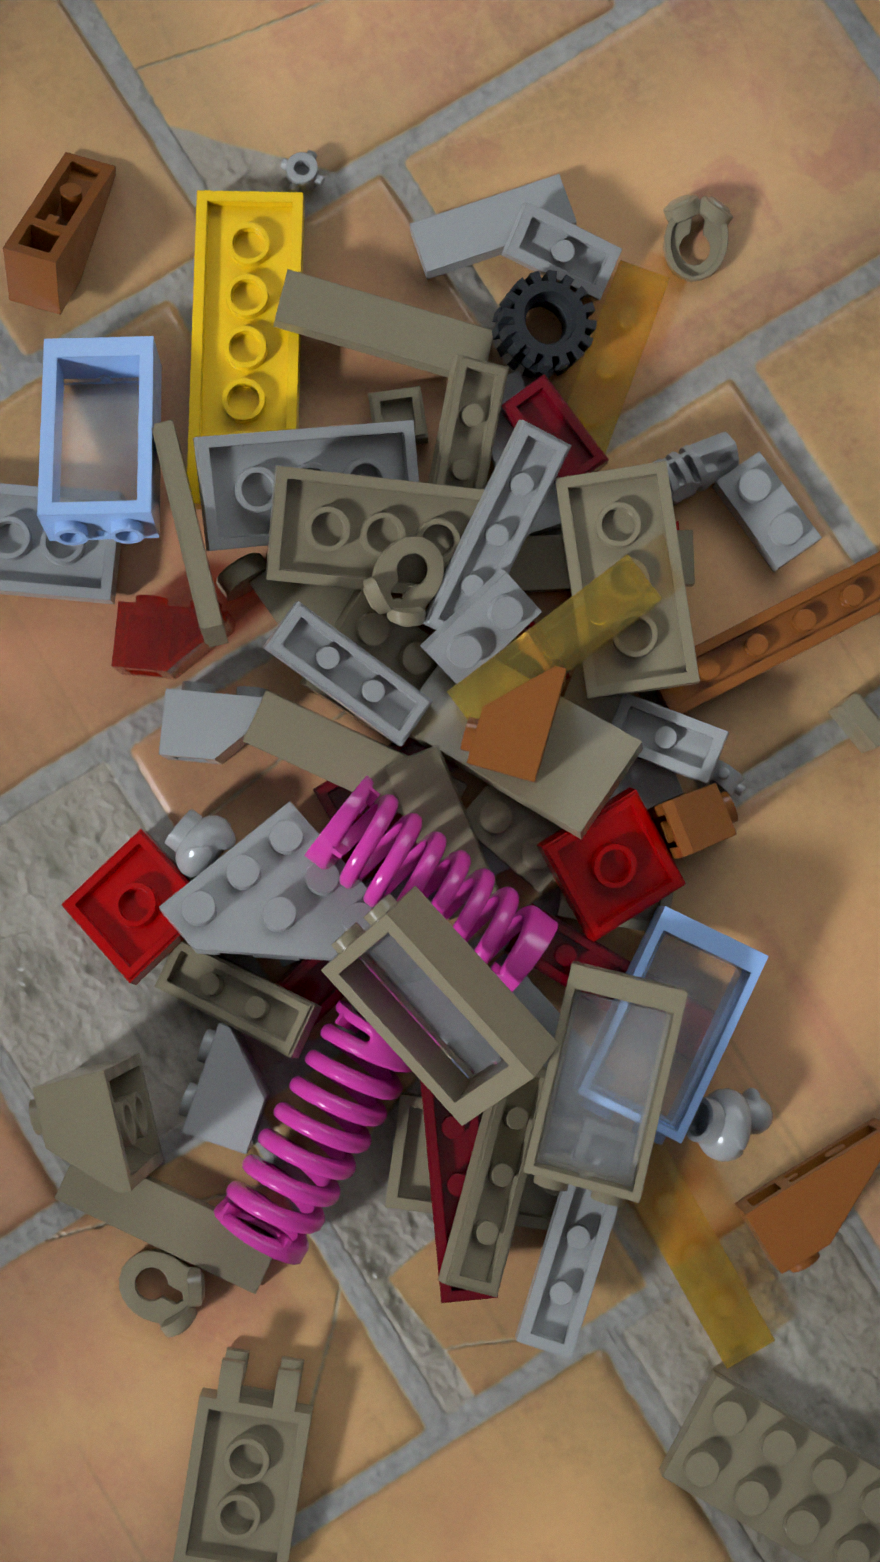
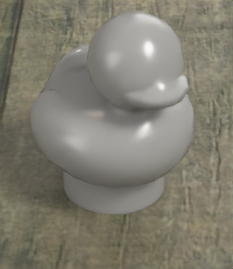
M191 809L174 827L164 843L176 852V864L182 874L188 877H196L213 864L224 850L234 847L236 837L231 824L225 818L217 815L202 817L195 810Z
M730 1088L718 1089L702 1098L686 1135L691 1141L698 1142L703 1152L712 1159L721 1162L732 1161L743 1155V1150L747 1147L750 1134H761L770 1127L773 1112L770 1105L761 1098L760 1093L755 1088H749L743 1094Z

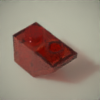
M136 595L135 602L118 601L111 666L122 675L177 679L216 647H209V644H206L204 641L193 600H190L189 607L169 606L167 598L155 595ZM219 603L226 634L229 637L235 632L236 621L229 611L222 610V604Z

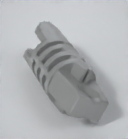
M722 432L691 445H685L679 449V454L671 452L664 459H658L653 463L667 462L673 506H675L683 499L694 496L696 490L702 492L708 489L711 484L739 465L738 448L736 442L728 433Z

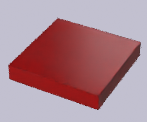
M629 787L609 799L582 840L562 828L536 844L586 937L593 942L686 884L637 790Z
M140 829L61 905L130 984L137 985L184 940L163 915L159 906L191 880L182 874L177 864L146 831Z

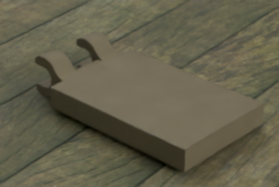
M227 1347L226 1356L222 1359L218 1390L203 1387L199 1396L173 1562H289L314 1406L297 1403L304 1359L282 1356L275 1390L243 1385L250 1350Z

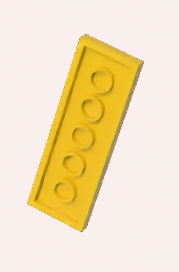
M197 190L187 475L196 509H201L193 438L298 429L301 334L273 326L287 269L303 273L305 199L303 192Z

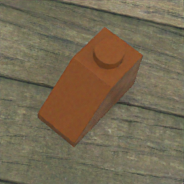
M554 666L484 705L479 719L469 717L460 750L469 752L467 763L536 783L567 676V669Z
M716 783L668 800L647 810L673 859L688 856L737 835L733 823L738 822L736 807L728 792L720 793Z

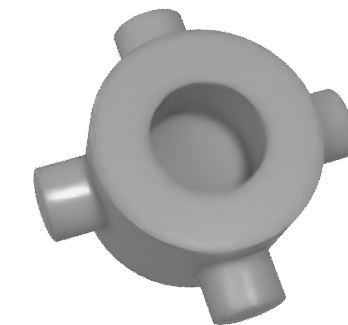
M308 150L307 153L299 152L292 155L289 159L284 158L282 160L281 168L287 172L290 184L289 192L305 193L313 190L316 186L322 187L325 177L319 174L316 162L317 154L314 151Z
M718 760L709 784L716 783L719 792L727 791L730 797L733 793L741 796L746 790V787L741 784L744 781L742 775L727 763Z

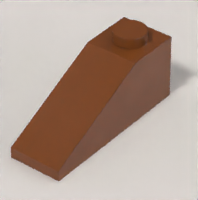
M68 152L64 153L3 246L10 301L61 315L81 281L116 176V166Z
M876 1118L870 1119L735 1203L768 1260L781 1274L788 1270L793 1273L800 1272L810 1267L819 1259V1251L830 1245L880 1162V1120Z

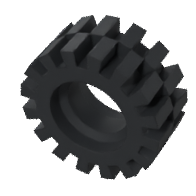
M548 270L542 278L539 271L530 273L525 280L522 277L513 285L500 302V307L494 313L492 322L498 324L492 330L493 340L501 339L502 341L496 349L500 357L509 353L512 359L507 365L512 370H515L519 365L524 366L525 369L522 376L532 378L537 372H540V377L545 374L548 379L554 373L557 376L565 373L585 354L584 352L591 346L594 340L590 335L596 330L597 320H589V317L595 312L593 302L583 305L581 300L586 296L587 291L581 286L574 293L569 288L574 279L568 275H565L560 282H557V271ZM543 307L551 311L558 318L562 326V334L558 342L544 344L530 334L526 327V315L529 310Z

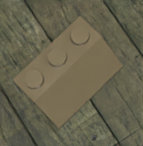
M140 1053L74 1069L32 1088L35 1099H31L29 1102L30 1121L34 1132L37 1135L43 1134L45 1148L118 1194L132 1191L164 1161Z

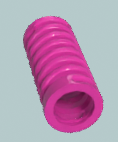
M366 775L304 856L319 868L326 870L340 861L358 843L339 878L340 884L347 889L357 886L385 858L364 894V902L370 907H374L386 895L391 894L412 871L411 877L396 901L414 886L426 898L440 886L431 903L446 920L466 902L453 925V928L466 942L492 918L487 930L474 950L486 964L520 932L515 945L503 965L500 966L495 962L491 967V970L513 992L547 949L558 929V923L533 905L526 906L517 911L519 895L511 887H503L491 894L495 885V876L489 869L481 868L466 878L471 864V857L466 851L456 850L439 863L447 843L446 836L441 832L433 831L413 847L423 823L422 818L417 813L406 814L385 833L396 814L399 802L395 796L390 794L383 795L376 801L380 793L373 789V780ZM369 805L370 808L352 825L357 815L362 813L365 807Z
M339 1000L336 1005L339 1016L335 1023L355 1033L360 1029L370 1036V1040L364 1041L332 1024L323 1026L321 1036L357 1062L373 1077L349 1068L317 1050L309 1051L305 1057V1062L308 1066L322 1073L341 1087L359 1104L336 1096L301 1076L292 1078L289 1088L293 1093L325 1112L345 1131L318 1122L286 1102H280L274 1108V1115L279 1121L310 1138L330 1158L309 1152L270 1128L261 1130L258 1135V1141L265 1149L300 1168L317 1186L292 1178L276 1165L254 1154L246 1156L242 1162V1168L248 1175L264 1186L288 1197L302 1213L278 1206L261 1192L240 1181H233L228 1185L226 1197L214 1209L215 1217L244 1243L273 1259L292 1265L301 1264L309 1249L306 1235L321 1230L325 1222V1214L322 1207H329L337 1203L341 1195V1189L337 1180L349 1179L354 1174L356 1162L351 1153H363L370 1147L372 1137L366 1126L376 1127L384 1123L387 1117V1110L380 1099L395 1100L399 1098L403 1085L394 1071L402 1073L412 1072L358 1011L352 1009L350 1003ZM237 1217L259 1226L276 1239L254 1231Z

